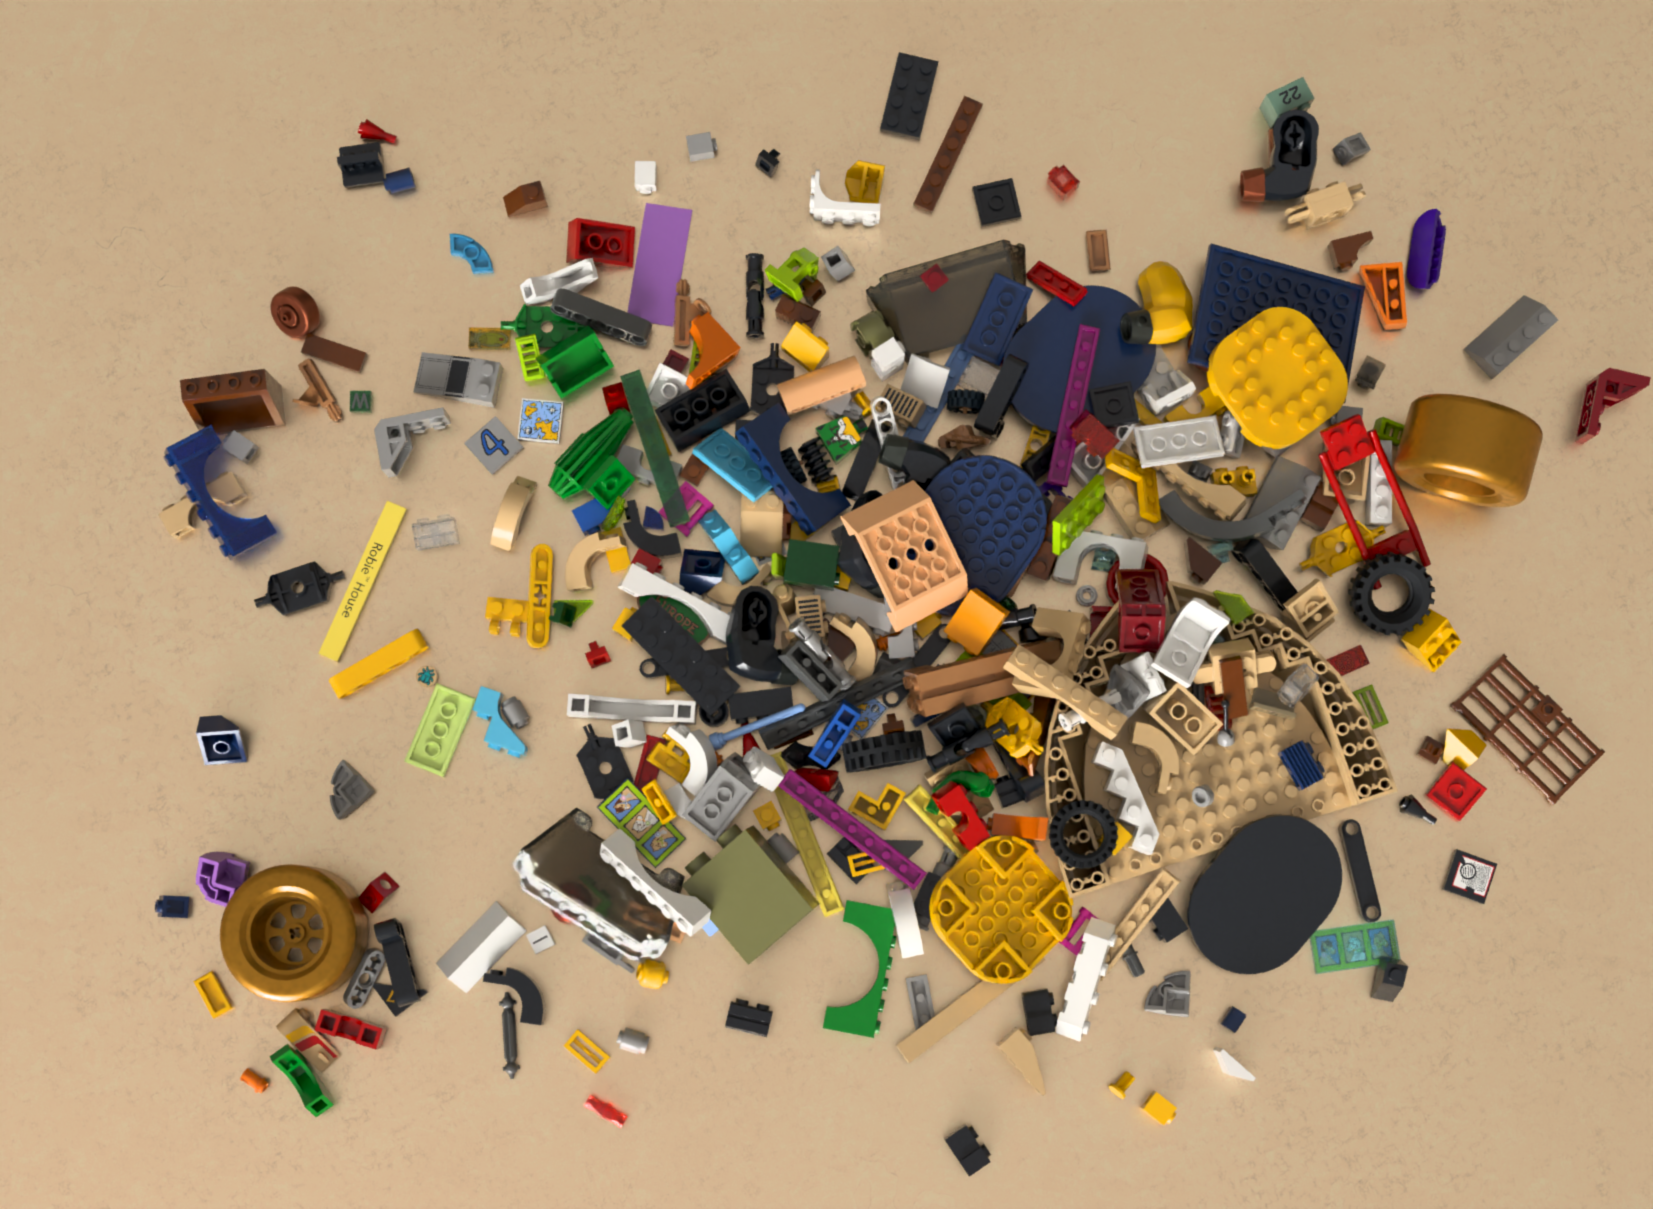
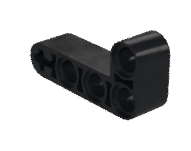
M1012 354L1007 356L975 420L974 428L996 439L999 437L1005 425L1003 419L1028 370L1029 362Z
M1253 538L1238 543L1231 549L1232 555L1238 562L1247 565L1281 611L1285 610L1286 608L1283 604L1297 594V590L1259 540Z
M995 740V743L992 745L1023 800L1027 803L1044 794L1045 784L1039 772L1035 770L1034 776H1030L1025 766H1020L1016 762V758L1011 756L1010 752Z
M393 918L374 924L376 938L383 947L398 1006L403 1007L421 1001L401 922Z

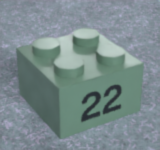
M1301 77L1266 94L1259 109L1270 129H1272L1276 120L1287 111L1296 109L1307 112L1311 107L1314 96L1304 77Z

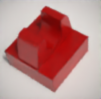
M597 641L588 644L591 651L585 653L591 668L611 661L605 646L599 648Z

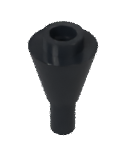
M1412 794L1401 799L1399 803L1401 813L1423 819L1431 825L1436 823L1437 818L1428 813Z

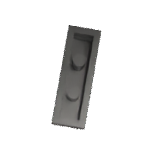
M800 640L791 642L778 656L821 702L829 701L843 686Z

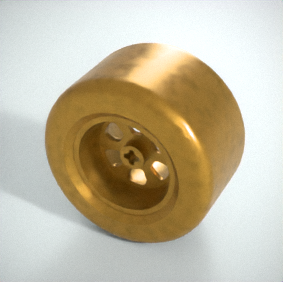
M1428 394L1415 399L1409 407L1394 468L1402 480L1425 492L1473 505L1510 507L1520 504L1527 497L1543 433L1540 426L1533 419L1510 407L1463 395Z
M295 864L273 866L247 879L231 896L224 910L220 926L221 950L232 975L243 987L253 994L276 1002H297L316 999L338 989L356 971L364 955L368 937L365 910L354 890L343 879L332 872L317 867ZM300 904L306 906V911L302 918L293 917L291 910L293 905ZM277 913H281L286 919V924L282 929L271 925ZM316 914H319L323 922V928L313 930L309 921ZM294 929H300V937H295ZM281 936L285 945L278 952H275L270 939ZM313 937L323 941L317 953H313L308 947V943ZM292 948L301 949L302 961H289L288 956Z

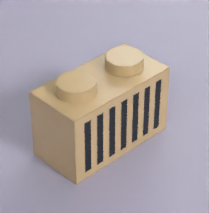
M888 383L881 394L882 397H885L890 402L897 423L905 428L910 426L915 429L927 408L924 401ZM884 401L876 403L879 412L883 411L886 407Z
M820 595L795 597L797 618L804 617L805 623L809 628L815 630L821 639H825V633H829L828 622L823 621L822 613L826 612L825 600H821Z

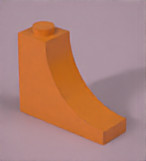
M709 312L703 316H696L691 322L692 326L689 333L694 338L699 350V364L689 373L686 385L690 389H693L737 358L741 348Z
M993 813L992 818L988 817L987 825L989 828L987 830H990V835L992 836L1006 835L1018 837L1022 840L1041 842L1046 840L1048 818Z

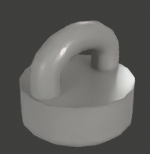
M1207 784L1194 788L1192 799L1197 806L1206 807L1212 804L1214 793Z

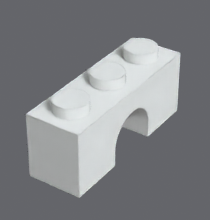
M894 337L872 350V357L874 359L871 360V366L882 382L903 369L904 352L906 350L900 341L896 342Z

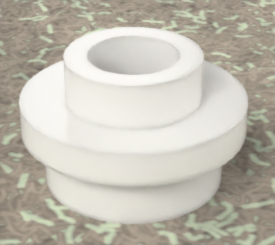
M1090 585L1080 587L1076 594L1078 602L1083 606L1093 605L1098 597L1096 589ZM1088 592L1091 596L1090 599H1084L1083 593Z

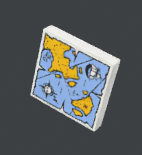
M522 398L517 439L560 444L564 402Z
M878 698L857 706L861 710V716L851 732L859 739H864L889 707Z

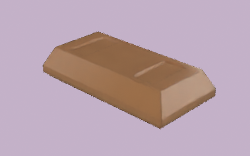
M1107 229L1086 231L1090 271L1111 270Z

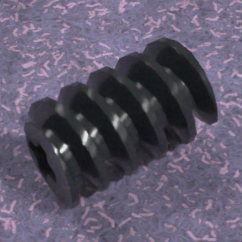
M820 437L803 443L798 449L799 454H804L801 460L807 462L804 466L805 469H810L808 476L813 477L811 479L812 484L826 482L837 476L830 475L834 468H827L826 466L831 462L830 459L823 460L827 455V452H820L824 445L816 444L821 439Z

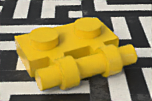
M665 730L662 737L667 740V744L663 745L657 742L646 760L682 784L690 771V763L687 762L689 755L684 747L666 734L667 730ZM674 746L683 752L681 756L672 751Z

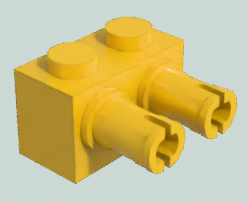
M1248 466L1236 467V470L1228 471V468H1218L1210 475L1211 484L1230 485L1245 497H1254L1257 494L1255 469H1249Z

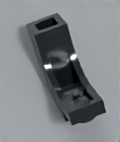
M635 499L627 501L628 507L624 508L626 519H631V522L623 523L634 546L661 559L682 556L677 533L663 536L648 533L641 525Z
M507 967L506 975H503L501 970L490 969V973H484L483 982L507 985L517 991L522 1001L521 1023L544 1025L545 1000L540 987L534 979L525 972L511 967Z

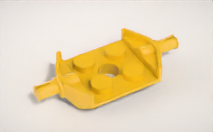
M1355 520L1367 548L1374 545L1376 537L1386 533L1383 525L1370 530L1358 520ZM1347 522L1314 537L1310 545V559L1299 563V566H1301L1302 571L1316 566L1327 576L1333 577V573L1363 560ZM1342 541L1344 549L1341 552H1336V544Z
M1006 697L995 705H992L989 701L983 702L984 704L981 707L988 712L985 726L989 727L999 722L1000 718H1003L1011 735H1005L996 741L1010 752L1011 756L1015 758L1023 757L1030 750L1035 752L1036 755H1040V751L1043 752V747L1037 741L1042 733L1041 722L1015 700ZM1019 726L1018 732L1014 734L1015 727Z

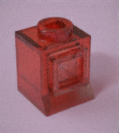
M1064 164L1060 168L1055 166L1048 173L1047 184L1062 200L1066 198L1068 192L1079 187L1080 181L1075 178Z

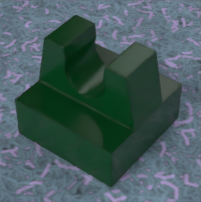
M560 601L553 603L552 607L556 610L554 616H549V620L566 627H572L577 607Z

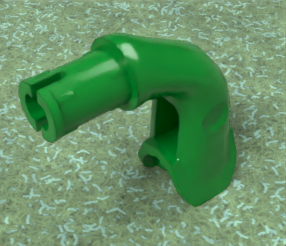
M958 770L949 774L932 789V792H936L948 782L953 781L958 785L962 784L964 788L970 790L974 795L987 798L991 796L995 785L989 779V776L983 772L976 773ZM931 797L926 810L938 815L939 808Z

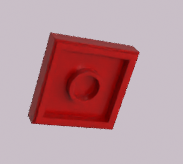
M1452 761L1426 792V795L1458 821H1461L1487 788Z

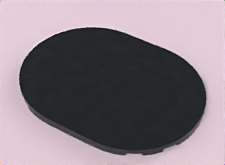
M1268 815L1256 821H1251L1240 828L1201 872L1190 892L1187 920L1191 935L1199 950L1215 965L1238 974L1264 973L1290 960L1324 922L1338 900L1342 885V866L1336 847L1319 827L1298 816Z

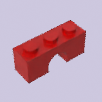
M950 781L934 792L931 797L941 813L948 817L961 811V821L952 831L961 845L971 851L990 837L987 831L989 827L983 818L979 819L976 814L978 809L972 801H968L966 797L968 793L963 785Z
M321 1009L314 1030L334 1037L346 1038L355 1041L356 1044L376 1050L381 1048L387 1027L333 1010Z

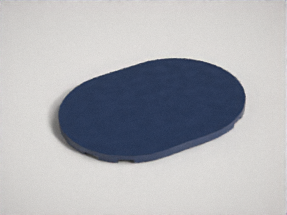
M1084 286L1087 288V294L1075 306L1056 296L1015 334L1007 347L1003 363L1009 354L1029 362L1028 370L1011 402L1015 411L1024 420L1041 430L1057 433L1080 324L1100 328L1079 432L1097 427L1089 393L1090 389L1131 381L1134 394L1143 385L1154 364L1156 344H1128L1122 340L1120 331L1121 317L1124 313L1142 310L1127 295L1104 286Z
M969 456L957 460L942 469L929 483L925 492L930 496L967 573L968 593L971 589L977 588L999 603L1013 588L1043 542L1047 524L1046 506L1036 482L1020 466L997 456ZM927 539L925 541V548L931 551L934 545L931 540ZM909 548L906 555L908 559L914 560L916 553L913 549ZM965 597L936 612L954 616Z

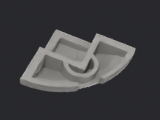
M1114 664L1109 675L1110 680L1108 681L1107 689H1116L1120 693L1122 700L1111 706L1129 719L1150 693L1132 674L1118 664Z
M345 760L339 763L331 780V784L334 785V795H330V803L335 816L341 820L358 808L375 792L369 783Z
M1179 971L1165 976V981L1158 987L1154 985L1149 992L1144 1010L1164 1015L1189 1017L1191 972Z

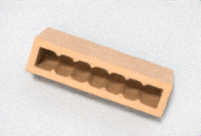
M851 356L779 383L776 387L789 416L866 386V380L856 357Z

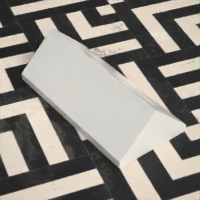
M496 901L436 964L450 981L467 993L527 930Z

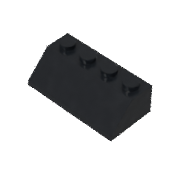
M727 369L655 409V413L678 452L750 411L747 400Z

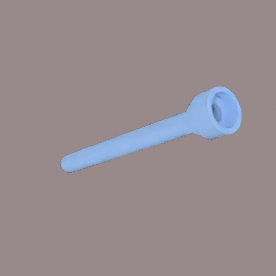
M802 703L724 734L722 732H715L709 735V740L716 751L723 748L729 740L803 712L805 705Z

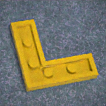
M1111 446L1105 449L1106 467L1137 483L1140 516L1155 524L1159 522L1161 514L1156 471L1151 467L1141 468L1139 460Z

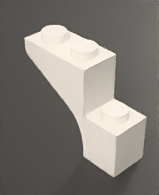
M588 258L548 275L530 277L520 285L525 304L546 303L552 299L560 288L578 293L599 277L593 258Z

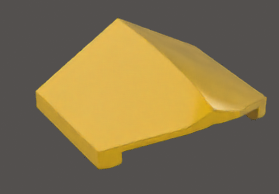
M858 160L847 170L845 186L850 201L879 203L884 181L885 165Z

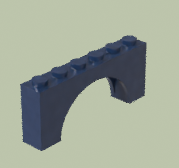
M778 402L741 427L735 434L740 444L750 454L752 461L762 471L764 478L772 485L776 495L784 502L788 512L796 519L800 529L809 536L850 507L851 504L840 488L828 493L815 492L801 485L789 473L781 457L779 441L782 429L791 419Z

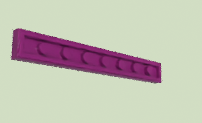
M1079 325L1046 481L1048 484L1066 488L1068 486L1100 328Z
M792 769L788 770L783 780L779 783L778 787L913 890H915L927 874V872Z

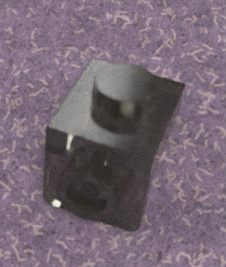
M1367 355L1355 376V381L1358 382L1357 385L1366 390L1369 388L1374 390L1386 364Z

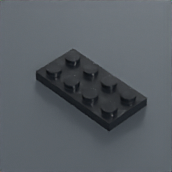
M899 52L880 127L881 132L920 140L939 61Z

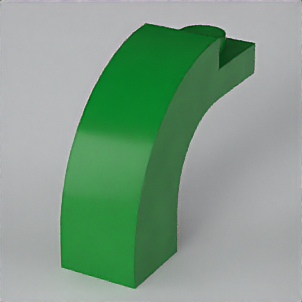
M286 1044L270 1056L271 1061L295 1086L304 1107L315 1117H318L334 1105L323 1082L310 1063L297 1049L294 1050L289 1044Z

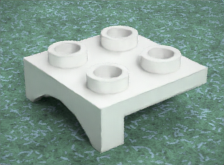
M1149 652L1120 665L1132 674L1150 693L1144 702L1167 691L1157 669L1151 666L1154 659L1150 656Z

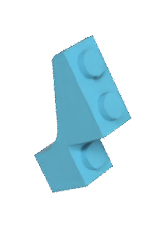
M716 510L705 514L698 521L742 584L759 573L749 554L741 546L731 528Z
M481 686L472 710L478 712L476 716L482 719L489 720V717H492L484 741L489 743L488 747L500 751V748L509 750L507 753L518 758H520L521 754L526 756L528 752L527 746L505 723L501 716L500 707L503 694Z

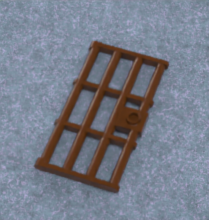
M1502 654L1455 702H1452L1450 707L1455 712H1460L1484 736L1483 739L1485 741L1488 740L1517 768L1516 771L1522 773L1547 797L1546 800L1551 805H1554L1605 751L1602 748L1599 749L1572 723L1570 717L1567 718L1561 712L1563 709L1549 695L1541 693L1538 690L1539 687L1537 685L1534 686L1506 659L1507 656ZM1499 665L1506 669L1528 691L1521 700L1515 697L1492 674ZM1485 679L1514 706L1506 715L1477 689ZM1470 694L1499 721L1491 730L1462 704ZM1533 696L1538 703L1529 710L1524 703ZM1517 710L1546 738L1539 747L1509 720ZM1556 718L1561 725L1552 732L1546 726ZM1502 725L1532 753L1524 762L1494 735ZM1565 728L1594 755L1586 764L1557 737ZM1550 743L1579 770L1571 779L1542 752ZM1535 758L1564 784L1556 794L1527 767Z

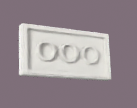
M1216 415L1139 426L1133 429L1141 468L1223 457L1225 454Z

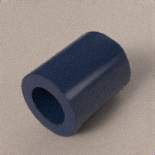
M410 167L387 173L386 178L383 179L386 191L390 190L391 194L416 187Z

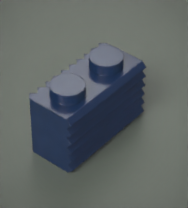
M1304 740L1278 753L1299 791L1325 778L1323 775L1325 772L1324 767L1319 761H1315L1312 756L1314 753L1312 746L1309 742L1305 743Z

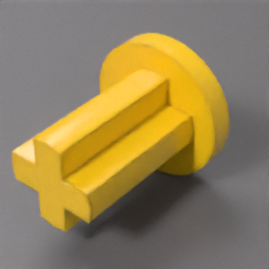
M863 391L857 393L853 399L863 409L862 416L866 418L872 415L870 399Z
M834 476V480L817 484L818 492L821 493L832 492L839 488L841 490L838 476Z
M666 675V694H669L670 691H685L674 679H670V676Z
M1126 1071L1115 1084L1110 1083L1108 1087L1115 1095L1124 1099L1126 1096L1124 1092L1135 1078Z

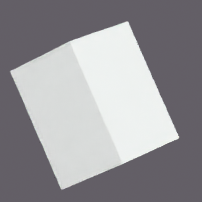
M660 363L642 400L659 408L690 390L686 385L688 377Z
M1214 1048L1213 1051L1223 1073L1250 1081L1256 1079L1224 1049Z

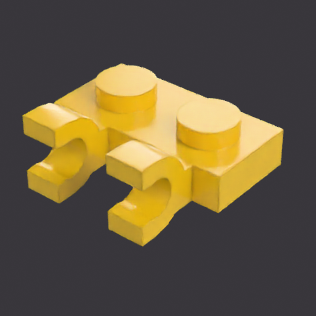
M488 597L485 618L491 619L489 624L490 634L499 635L500 621L503 620L512 621L510 634L514 637H520L521 622L527 623L528 601Z

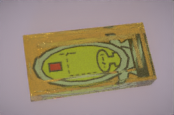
M469 327L468 348L511 350V330Z

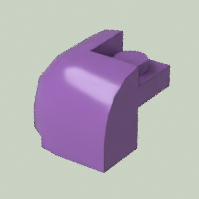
M228 852L205 853L199 857L196 885H199L206 900L226 907L234 892L247 880L250 862L235 858L234 854Z

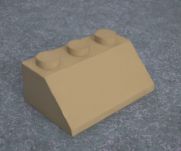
M1124 477L1105 488L1104 499L1130 539L1137 537L1146 540L1169 526L1170 522L1161 508V520L1156 524L1141 517L1139 513L1137 483Z

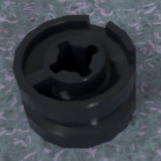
M724 703L718 709V714L710 717L700 706L699 715L702 722L707 726L719 727L727 721L729 709L727 704Z

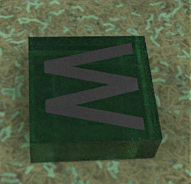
M350 391V412L372 413V392Z

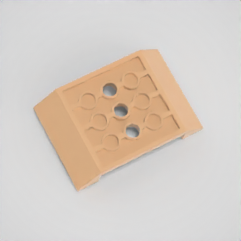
M914 480L840 516L849 536L855 534L891 609L887 615L895 632L967 596V573L930 496ZM927 539L933 542L934 547L931 551L925 548V541ZM909 548L913 549L916 553L914 560L908 559L906 555ZM890 558L897 560L898 566L895 570L889 567L888 562Z

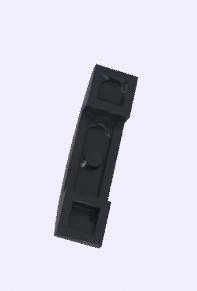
M874 419L870 422L842 489L844 496L854 501L864 494L881 452ZM884 423L881 424L883 432L891 429V426Z

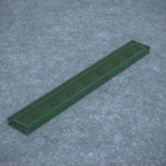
M639 369L622 375L620 377L669 525L672 528L689 522L691 520L641 371Z

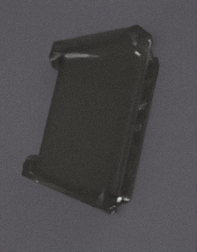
M1000 240L884 274L879 278L880 283L875 287L870 286L866 290L868 305L873 311L879 310L882 313L883 322L886 327L890 326L893 330L896 342L900 341L906 350L904 352V360L907 365L912 353L929 358V353L964 343L995 272L1026 286L1025 246L1020 243L1012 245L1008 240ZM937 263L949 281L931 293L919 276ZM1027 305L1013 337L1027 323Z
M575 808L521 849L513 862V867L519 873L521 879L520 886L524 892L630 960H639L640 957L647 956L651 958L660 957L670 941L674 921L671 918L665 917L660 908L655 904H651L640 890L634 889L628 879L620 876L610 863H606L601 858V843L605 840L590 831L592 819L587 813L579 808ZM641 864L653 880L661 886L681 894L685 876L671 868L663 869L658 875Z

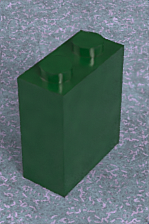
M789 539L783 584L834 591V585H839L840 573H836L838 565L836 560L839 555L840 546Z

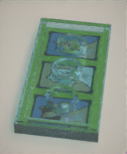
M1394 920L1316 930L1309 938L1315 974L1378 966L1381 956L1401 960Z

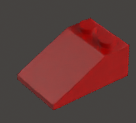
M576 218L568 222L566 263L575 264L584 259L593 258L595 266L632 268L635 227Z

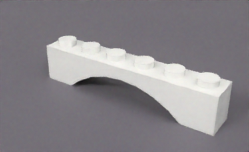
M638 562L628 565L618 588L635 597L660 595L683 603L700 618L710 637L727 645L725 635L731 612L727 614L721 611L719 605L713 602L708 604L702 601L703 597L694 592L691 594L685 592L684 587L678 583L673 582V584L665 581L666 577L656 572L652 574L646 571L647 567Z
M568 694L567 715L569 717L611 720L630 719L644 722L696 725V701L642 700Z
M620 828L601 843V858L606 863H610L620 876L628 879L634 889L640 890L651 904H655L660 908L665 917L671 918L682 932H686L691 937L709 922L711 910L697 897L673 892L661 886L650 877L638 859L635 842Z

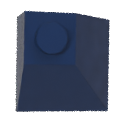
M684 549L679 584L684 587V591L689 594L694 592L702 595L721 582L725 564L724 557L720 552Z
M222 715L202 716L199 718L196 735L205 765L247 762L248 759L240 728Z

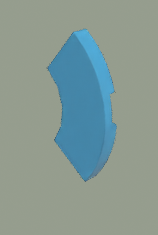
M450 234L452 256H460L467 260L471 265L473 274L494 273L492 261L487 251L478 242L462 234Z

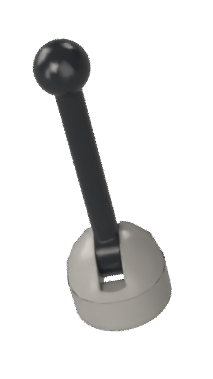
M1223 700L1221 706L1224 712V728L1218 732L1217 742L1219 745L1227 747L1234 744L1235 735L1228 728V707L1230 702Z

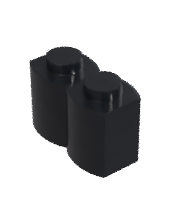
M1047 988L1021 992L1028 1034L1034 1036L1055 1032L1057 1015L1056 1013L1052 1014L1051 1005H1054L1053 993H1048Z

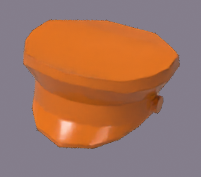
M983 747L975 748L974 754L965 758L970 763L974 772H983L992 780L997 779L999 776L993 762Z

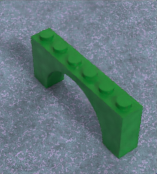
M847 900L843 922L855 925L869 936L877 950L879 970L873 987L863 998L846 1006H827L823 1028L874 1038V1033L879 1034L881 1021H877L878 1012H883L885 1000L881 999L882 991H887L889 979L885 978L886 969H891L893 957H889L890 948H895L897 936L893 935V931L896 926L891 908Z

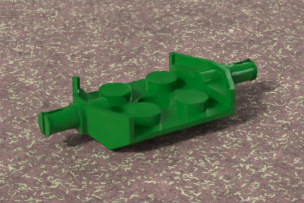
M526 304L522 306L515 320L501 321V330H513L517 333L518 337L536 334L539 347H554L587 326L554 314L550 310L551 306H526ZM551 323L553 325L552 331L548 333L543 332L541 329L543 324ZM533 343L523 344L524 347L534 346Z

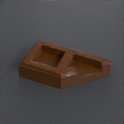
M784 502L782 540L791 539L792 515L788 512Z

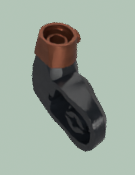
M1294 109L1285 112L1276 120L1273 128V149L1270 155V167L1267 169L1260 167L1243 170L1240 173V196L1242 201H1283L1296 199L1310 191L1317 163V139L1319 135V125L1314 116L1306 111Z

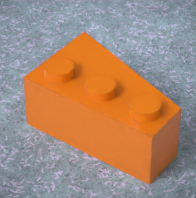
M1402 262L1360 265V276L1384 330L1406 328L1407 315Z

